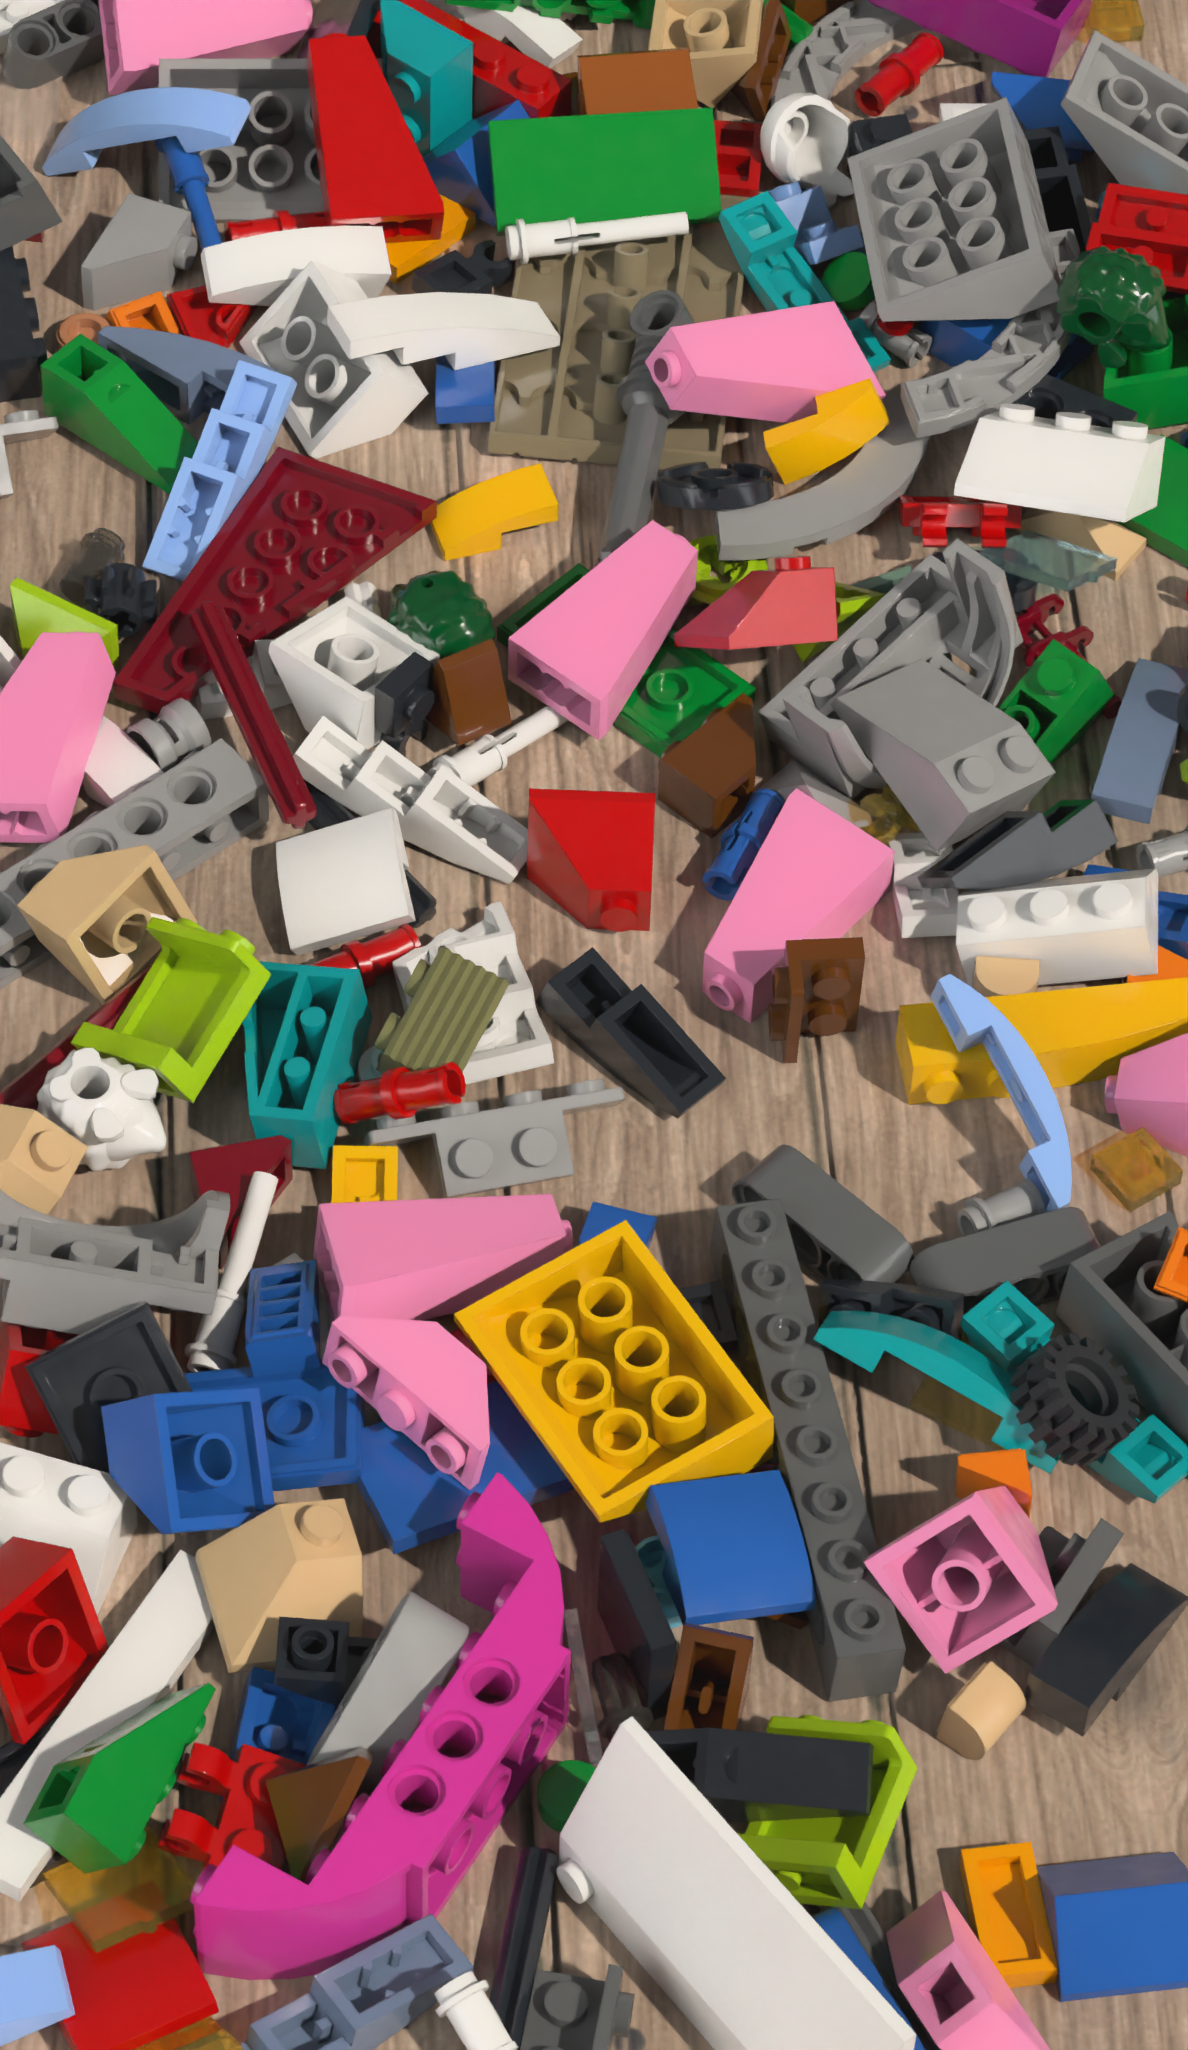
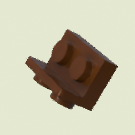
M863 937L786 940L783 966L772 967V995L774 1003H769L768 1006L770 1041H781L784 1063H797L800 1034L814 1033L820 1036H831L840 1032L856 1031L865 963Z

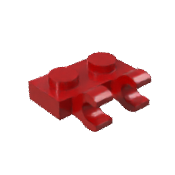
M901 495L899 498V520L903 527H912V535L921 537L923 548H946L948 527L971 528V536L980 537L981 548L1006 549V528H1021L1022 506L961 496Z
M195 1742L191 1753H185L176 1781L190 1788L207 1791L223 1797L215 1827L197 1814L175 1808L171 1820L167 1818L164 1820L157 1848L174 1855L203 1862L204 1865L201 1873L210 1864L219 1866L233 1845L281 1870L285 1849L265 1780L305 1767L306 1765L244 1743L236 1751L233 1761L221 1750Z

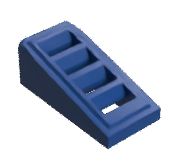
M316 1260L250 1269L245 1348L254 1378L321 1368L319 1268Z

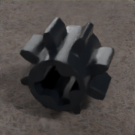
M115 563L104 566L100 580L96 578H87L84 596V602L87 603L86 610L117 624L118 638L136 635L141 628L142 621L147 623H155L158 599L155 597L157 582L156 580H146L143 571L132 564Z

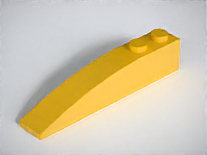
M1188 977L985 997L1010 1021L1023 1037L1043 1068L1052 1089L1107 1078L1108 1075H1118L1121 1058L1188 1033ZM933 1002L899 1006L895 1047L908 1105L922 1103L948 1104L956 1100L992 1096L998 1098L1010 1097L983 1043L959 1053Z

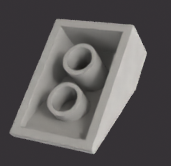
M1095 30L1088 40L1060 105L1121 185L1188 195V85Z
M920 659L835 698L830 704L840 719L847 724L858 744L936 852L981 831L1006 811H1022L1056 773L1018 721L924 659Z

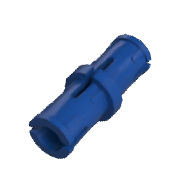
M765 788L756 789L751 794L739 819L728 825L720 839V851L702 877V883H707L705 889L712 896L726 901L733 900L783 807L781 805L785 803V800L778 793Z

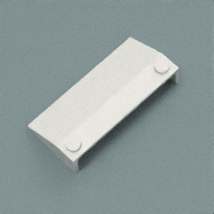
M632 1716L621 1723L559 1836V1858L556 1873L567 1894L579 1904L585 1901L714 2050H914L916 2033Z

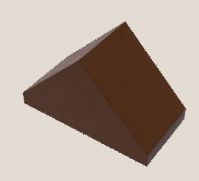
M492 638L437 661L433 668V692L435 699L431 710L425 717L430 723L458 746L512 724L498 650Z
M684 1623L664 1730L708 1727L739 1730L749 1689L754 1637Z

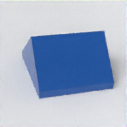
M518 99L467 122L423 158L440 195L470 209L476 214V218L496 227L487 125L488 121L530 118Z
M1174 1852L1037 1867L1058 1966L1056 1986L1060 2002L1188 1988V1869Z

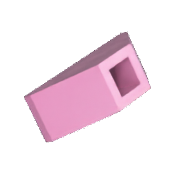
M340 1316L331 1323L322 1363L328 1367L334 1379L342 1386L357 1392L378 1411L382 1420L390 1428L403 1432L425 1451L437 1469L445 1474H451L468 1490L479 1483L490 1446L486 1363L438 1322Z
M940 1890L885 1933L897 1984L941 2050H1050L946 1891Z

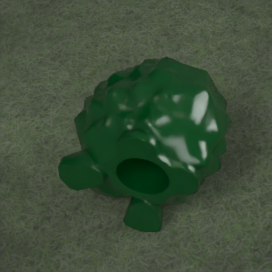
M1099 246L1095 249L1081 252L1075 261L1067 265L1063 279L1057 289L1059 302L1056 312L1060 314L1061 327L1069 333H1076L1077 336L1084 337L1090 345L1098 346V356L1104 367L1117 369L1125 365L1127 353L1123 345L1143 350H1160L1168 347L1172 339L1162 299L1166 293V286L1161 278V271L1156 266L1148 265L1142 255L1129 254L1122 247L1110 250L1105 246Z
M434 570L426 574L416 575L407 584H396L391 590L390 613L387 622L395 626L398 631L407 634L414 642L422 644L425 648L439 654V660L491 638L493 641L495 639L496 633L492 627V615L487 609L485 599L475 594L472 584L463 582L462 578L454 571L440 572Z

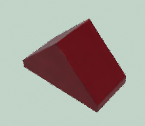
M282 1135L189 1152L191 1188L194 1202L210 1190L226 1192L230 1195V1213L219 1250L218 1268L221 1270L227 1260L253 1173L256 1171L266 1172L278 1178L271 1206L293 1179L292 1141Z

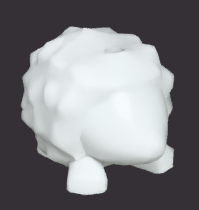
M82 1048L78 1051H71L60 1065L48 1071L44 1084L37 1093V1100L39 1101L37 1111L88 1147L79 1165H87L93 1172L105 1169H120L129 1160L138 1155L160 1152L166 1147V1134L158 1110L153 1102L159 1086L154 1070L142 1069L135 1071L131 1064L121 1065L114 1057L102 1059L99 1052L94 1048Z

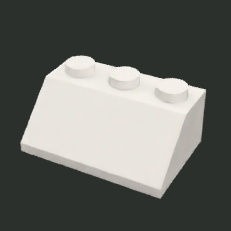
M311 260L239 343L247 356L276 369L277 373L292 377L297 382L296 389L285 413V418L308 455L317 459L392 434L425 398L428 391L410 363L402 365L393 350L349 360L327 325L328 306L368 298L357 281Z
M1000 404L999 411L979 418L954 489L955 496L1127 522L1157 506L1165 436L1147 434L1148 425L1139 422L1113 421L1112 428L1091 425L1092 417L1085 414L1058 412L1054 420L1035 417V408L1031 406Z
M1157 868L1044 879L1025 885L996 889H967L958 896L956 947L968 985L972 987L976 956L1040 960L1038 985L1121 978L1128 975L1158 974Z
M0 1442V1547L14 1536L72 1548L98 1616L137 1527L136 1504L109 1473Z

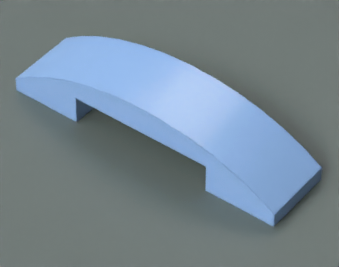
M159 87L121 93L89 106L71 119L60 131L42 169L46 176L93 169L103 148L173 136L178 138L186 153L232 146L235 144L252 108L247 99L197 88Z
M951 974L938 979L930 998L958 1052L961 1053L983 1043L1036 1145L1035 1148L1028 1150L1019 1165L1024 1178L1030 1180L1039 1190L1044 1202L1045 1213L1068 1207L1072 1187L1069 1141L1059 1104L1043 1068L1017 1029L988 999Z

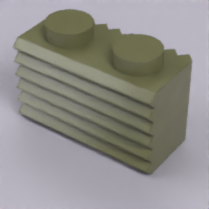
M446 947L440 948L432 964L420 959L403 990V993L413 998L403 1018L391 1012L374 1043V1047L384 1052L376 1070L384 1073L387 1069L405 1067L411 1072L454 1062L463 1072L510 983L505 978L498 977L494 972L486 971L483 966L475 965L471 960L464 959L460 954L452 953Z

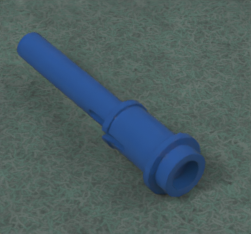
M176 136L156 139L157 150L165 154L174 182V190L177 194L184 195L188 210L191 212V220L201 251L206 247L223 243L205 190L210 180L205 172L199 151L186 153Z

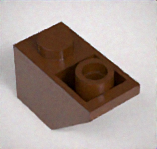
M744 693L725 708L719 707L713 710L706 717L702 726L683 741L677 740L669 745L658 763V799L710 838L716 836L742 814L755 788L756 753L752 699Z

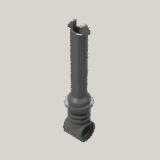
M670 290L652 292L643 297L634 306L630 315V325L637 336L629 375L620 381L617 390L618 402L622 406L624 413L628 416L598 554L599 563L647 525L667 427L686 412L670 410L645 363L670 327L695 323L680 295Z

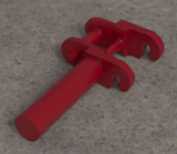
M1053 593L1035 601L1033 606L1023 610V614L1016 618L1023 638L1020 646L1026 651L1023 662L1028 667L1033 665L1053 639L1088 662L1077 650L1078 642L1083 646H1088L1092 642L1094 635L1087 626H1080L1067 633L1060 631L1052 634L1043 624L1049 616V609L1054 614H1058L1063 609L1064 600L1058 594ZM1035 631H1038L1044 637L1043 640L1037 643L1028 636ZM1112 688L1111 690L1115 696L1102 711L1107 719L1117 716L1122 703V699Z

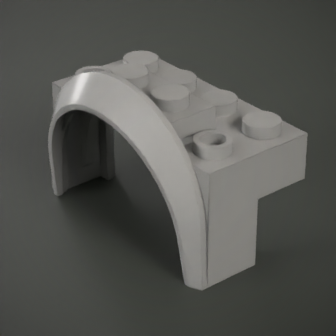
M958 538L942 552L946 564L929 554L838 638V641L833 642L758 711L770 741L851 800L865 787L881 789L889 788V785L858 744L847 724L840 719L830 705L835 698L920 659L925 661L930 659L928 663L995 707L1003 694L1012 668L1014 650L1023 642L1005 572ZM952 653L977 671V678L950 661L944 654Z

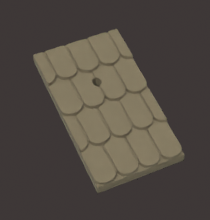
M720 194L721 209H727L752 197ZM721 223L689 224V233L683 235L579 246L578 254L568 253L529 258L528 264H521L520 259H518L512 298L537 302L559 334L560 346L501 359L495 394V422L490 424L488 453L504 455L520 453V456L566 461H572L573 458L578 459L577 462L618 465L628 416L624 413L622 406L618 402L617 390L620 381L629 375L637 335L630 325V315L634 306L643 297L652 292L670 290L680 295L695 323L740 316L745 275L733 254ZM686 411L685 414L668 425L659 470L694 462H706L709 468H720L727 416Z

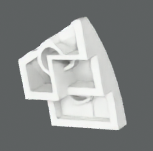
M501 901L485 907L484 919L465 931L458 932L453 928H449L435 936L428 945L415 948L392 962L404 1012L407 1011L413 998L403 993V990L420 959L432 964L441 947L449 948L452 953L460 954L464 959L471 960L475 965L483 966L486 971L494 972L498 977L505 978L510 983L462 1072L466 1085L554 1063L552 1044L536 1009L533 986L518 955L515 932Z

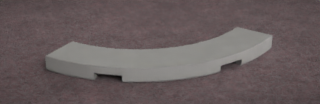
M863 0L855 5L848 2L840 6L815 24L813 32L793 47L781 67L771 107L778 100L791 93H813L830 101L840 80L860 59L893 39L923 30L924 28L920 27L916 22L888 9L878 8L868 0Z
M1073 228L1049 232L1060 282L1063 279L1067 265L1075 261L1080 255V248ZM1059 301L1013 317L1002 333L992 342V348L978 360H968L944 372L901 383L900 399L916 439L948 432L978 421L980 417L999 411L1000 404H1011L1039 383L1055 365L1067 347L1072 333L1065 331L1061 327L1060 314L1056 312Z
M886 394L882 403L889 415L890 424L864 444L855 458L836 475L819 485L791 496L754 506L717 509L715 511L714 524L718 560L736 561L781 557L793 554L794 547L817 541L827 545L861 530L892 508L899 501L900 496L904 495L912 486L915 474L927 455L931 435L916 439L900 395Z

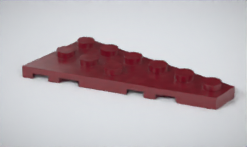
M278 447L113 681L114 698L160 714L163 706L177 698H183L188 702L192 701L198 696L201 687L209 682L210 686L217 682L190 623L191 612L200 609L202 602L212 601L215 606H220L224 609L246 658H249L253 655L255 640L275 639L437 517V501Z

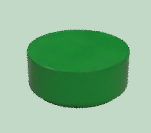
M860 252L842 254L835 258L826 268L822 277V285L841 310H859L875 298L868 259L865 254Z
M566 1760L552 1765L543 1773L538 1784L537 1808L545 1824L561 1833L596 1767L579 1760Z

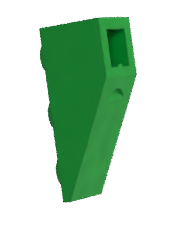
M79 334L40 365L44 415L57 417L58 424L170 494L184 457L193 458L198 442L122 359L84 335Z
M1053 639L998 709L1023 726L1050 765H1052L1079 742L1115 695L1097 668Z
M210 1683L167 1694L55 1764L23 1824L85 1874L121 1866L131 1861L144 1845L146 1840L144 1828L156 1805L170 1793L176 1782L177 1775L174 1770L186 1747L199 1736L205 1726L206 1716L204 1712L216 1688Z

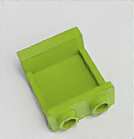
M152 917L145 929L161 944L162 950L115 1027L111 1030L83 1022L71 1044L78 1050L94 1048L99 1052L102 1059L114 1057L121 1065H133L135 1071L152 1069L155 1071L159 1082L157 1092L193 1103L261 993L271 973L253 956L256 950L254 945L243 936L231 930L223 929L219 935L206 931L197 923L180 917L175 923Z
M801 1715L798 1718L771 1716L766 1727L767 1733L871 1743L874 1746L870 1815L754 1821L749 1823L745 1834L737 1833L799 1903L861 1910L918 1767L895 1728L880 1721L863 1720L860 1723L824 1720L814 1715Z

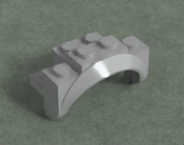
M0 1189V1279H2L0 1298L3 1299L1 1321L20 1324L33 1329L43 1328L80 1335L143 1301L148 1302L150 1305L161 1306L174 1311H190L212 1315L217 1297L219 1250L230 1213L229 1193L214 1190L207 1191L188 1209L160 1221L139 1225L103 1226L77 1223L46 1215L17 1202Z

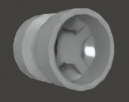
M177 698L163 706L159 717L153 720L148 718L141 719L126 730V734L152 758L164 773L178 765V762L183 760L188 754L194 751H201L211 745V737L203 718L196 708L183 698Z

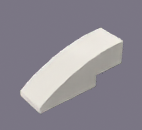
M327 226L270 232L206 247L201 253L210 303L271 306L311 260L357 281L368 299L378 297L391 276L382 226Z

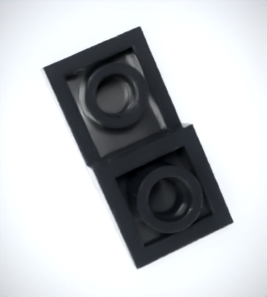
M826 1279L821 1282L819 1328L831 1311L876 1312L924 1324L961 1341L962 1327L960 1321L963 1316L964 1293L899 1283Z
M279 1617L274 1685L293 1693L339 1706L377 1639L349 1637L350 1622Z

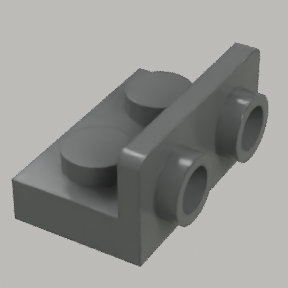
M1102 1518L1087 1539H1084L1077 1533H1074L1069 1539L1050 1526L1045 1527L1040 1533L1039 1539L1058 1605L1051 1613L998 1644L1033 1667L1058 1636L1124 1533Z
M609 1964L606 1981L536 1969L520 2050H611L614 2036L627 2038L635 1994L622 1992L624 1966Z

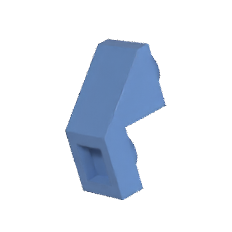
M795 181L768 190L774 201L797 230L798 234L794 246L808 265L823 262L864 246L858 224L837 228L835 220L831 218L821 186L801 190L799 182Z

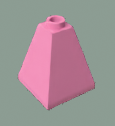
M1188 1033L1121 1058L1118 1075H1108L1105 1083L1106 1111L1108 1114H1118L1122 1131L1188 1157Z
M1006 1486L972 1493L869 1555L864 1561V1564L945 1674L1051 1613L1058 1605L1037 1529Z

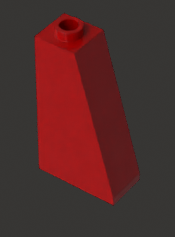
M331 33L321 38L309 39L306 69L326 227L382 226L385 243L441 239L445 213L443 201L366 36H348L343 33Z

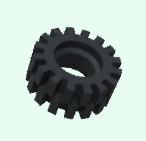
M1068 1333L1064 1337L1060 1334L1054 1337L1016 1368L1018 1372L1011 1377L1010 1385L1017 1389L1010 1393L1012 1404L1023 1407L1016 1414L1020 1424L1030 1423L1034 1431L1028 1434L1030 1439L1035 1444L1042 1439L1047 1443L1046 1454L1054 1459L1062 1453L1064 1464L1073 1466L1079 1461L1080 1466H1086L1098 1460L1127 1438L1135 1430L1138 1423L1134 1418L1140 1415L1139 1405L1130 1402L1131 1399L1137 1396L1134 1385H1124L1121 1380L1128 1375L1122 1364L1114 1369L1109 1363L1113 1357L1111 1352L1104 1348L1097 1353L1095 1351V1340L1086 1336L1079 1341L1078 1334Z

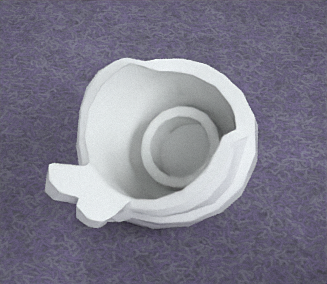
M791 93L781 98L768 111L760 131L761 152L766 166L777 179L786 184L798 181L800 188L804 189L821 186L828 209L836 204L837 195L846 198L854 194L852 180L838 170L845 160L851 144L852 124L850 119L839 112L830 101L813 93Z

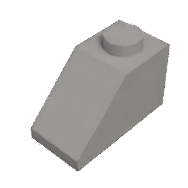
M128 193L81 265L84 308L95 311L145 297L160 290L161 292L169 290L182 269L188 270L191 267L196 256L198 243L197 238L192 237L191 212Z

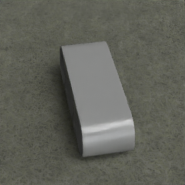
M412 1591L407 1592L394 1610L317 1742L307 1765L359 1747L374 1752L372 1762L355 1798L357 1799L362 1793L371 1796L383 1778L381 1771L389 1751L399 1739L403 1738L409 1741L419 1724V1715L426 1698L435 1686L442 1684L465 1644L471 1627Z

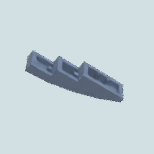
M1138 658L1120 705L1091 799L1097 800L1104 814L1150 825L1157 797L1161 793L1167 769L1171 765L1182 728L1177 719L1176 701L1181 689L1188 683V669Z
M431 1913L315 1975L310 1993L250 2024L246 2041L229 2050H373L438 2001L434 1995L437 1990L455 1978L473 1971L474 1966Z

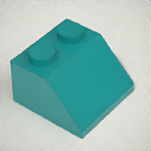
M380 0V59H382L383 75L421 156L425 157L467 122L472 120L473 42L398 0Z

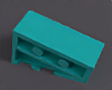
M259 961L271 973V976L242 1022L246 1047L244 1056L248 1107L256 1139L282 1135L291 1140L292 1166L326 1169L341 1122L335 1110L334 1093L335 1090L339 1089L338 1085L340 1083H353L372 1021L360 970Z

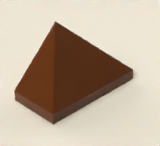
M768 0L763 7L757 60L731 89L733 94L756 121L764 122L771 108L772 98L776 91L780 70L792 34L780 0Z
M359 1747L265 1780L292 1877L304 1883L307 1872L319 1852L324 1848L330 1849L372 1762L374 1752Z

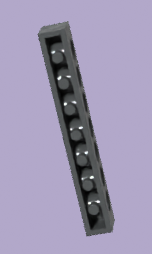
M781 1198L716 1206L709 1253L716 1280L722 1281L738 1337L737 1350L735 1351L741 1374L774 1416L773 1458L768 1461L778 1464V1466H771L772 1470H779L803 1536L816 1596L814 1610L806 1611L809 1619L808 1626L828 1701L895 1693L906 1647L893 1602L864 1564L865 1559L869 1555L878 1551L822 1345L813 1340L817 1333V1327Z

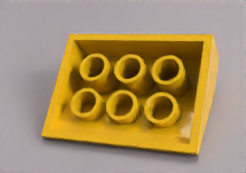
M627 1220L454 1314L455 1323L483 1362L486 1363L488 1369L599 1523L647 1510L645 1503L650 1485L745 1474L773 1458L774 1416Z

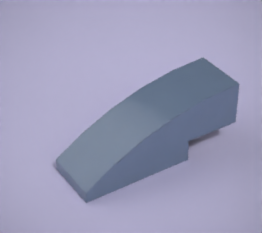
M105 326L98 332V344L122 359L175 417L189 425L203 412L210 414L212 408L220 410L238 360L277 372L276 369L245 354L212 342L176 333Z

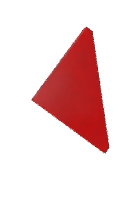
M206 285L166 294L167 306L181 335L212 342L228 349L259 306L210 303Z

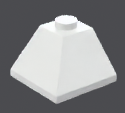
M348 596L271 641L268 651L306 731L310 733L320 718L324 716L368 750L380 743L382 731L375 728V687L414 651L432 662L433 668L440 658L439 654L425 648L422 644L414 642L407 634L398 631L395 626Z

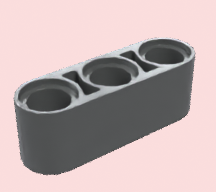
M64 0L15 23L10 31L1 63V71L4 78L12 86L21 90H34L104 60L99 0Z
M785 1144L778 1146L735 1181L731 1188L736 1204L781 1198L798 1261L823 1281L826 1279L895 1283L909 1271L911 1261L915 1258L910 1244L893 1225L792 1146Z
M1066 1207L930 1246L911 1261L909 1272L915 1286L964 1293L963 1316L1006 1281L1010 1282L1032 1304L1039 1306L1059 1300L1070 1262L1096 1250L1101 1245L1084 1212L1079 1208Z

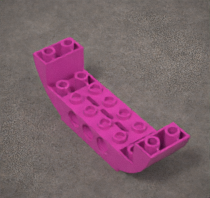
M496 1473L482 1494L476 1491L473 1492L463 1504L456 1522V1528L461 1531V1546L456 1557V1565L460 1567V1597L491 1612L493 1620L483 1634L474 1632L466 1640L457 1658V1672L446 1687L437 1685L430 1692L419 1715V1723L421 1724L409 1741L401 1738L393 1745L382 1767V1780L371 1796L362 1793L354 1801L344 1821L343 1831L345 1833L332 1851L324 1848L319 1852L307 1872L304 1883L235 1845L231 1847L219 1866L210 1864L204 1869L194 1885L190 1898L191 1903L194 1904L195 1915L193 1937L196 1938L198 1964L203 1973L244 1980L295 1979L315 1975L431 1913L437 1918L567 1725L571 1650L563 1647L564 1601L560 1568L549 1536L530 1504L503 1475Z

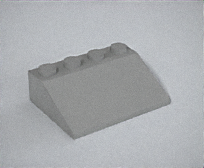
M159 58V87L197 88L226 93L247 99L252 108L234 145L199 151L205 172L210 180L205 190L216 223L273 217L274 211L288 210L290 215L324 211L306 69L307 59ZM376 59L383 73L382 59ZM159 151L158 202L189 211L184 195H179L175 192L174 182L165 154Z
M1007 97L848 158L877 310L882 322L1011 319L1059 301L1057 289L1061 282L1029 143Z

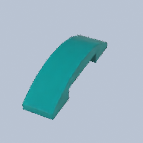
M768 191L720 211L719 220L733 254L750 286L767 312L834 301L795 248L794 244L798 232ZM837 305L873 373L889 366L891 358L863 320L858 317L849 321Z
M1008 1281L1004 1282L962 1316L960 1321L962 1329L974 1348L1003 1368L1011 1376L1018 1372L1016 1368L1051 1340L1050 1336L1055 1326L1045 1314ZM1152 1414L1143 1422L1134 1418L1138 1423L1135 1430L1122 1442L1087 1466L1120 1488L1155 1504L1188 1475V1445Z
M831 1311L813 1339L871 1373L876 1368L885 1351L1003 1417L991 1439L992 1442L1007 1450L1025 1449L1026 1458L1029 1463L1049 1474L1054 1469L1061 1453L1054 1459L1046 1454L1047 1443L1042 1439L1035 1444L1028 1436V1434L1034 1431L1031 1424L1021 1425L1016 1417V1414L1023 1407L1014 1405L1011 1402L1010 1393L1017 1389L1010 1385L1012 1376L968 1344L918 1322L897 1316L864 1311Z

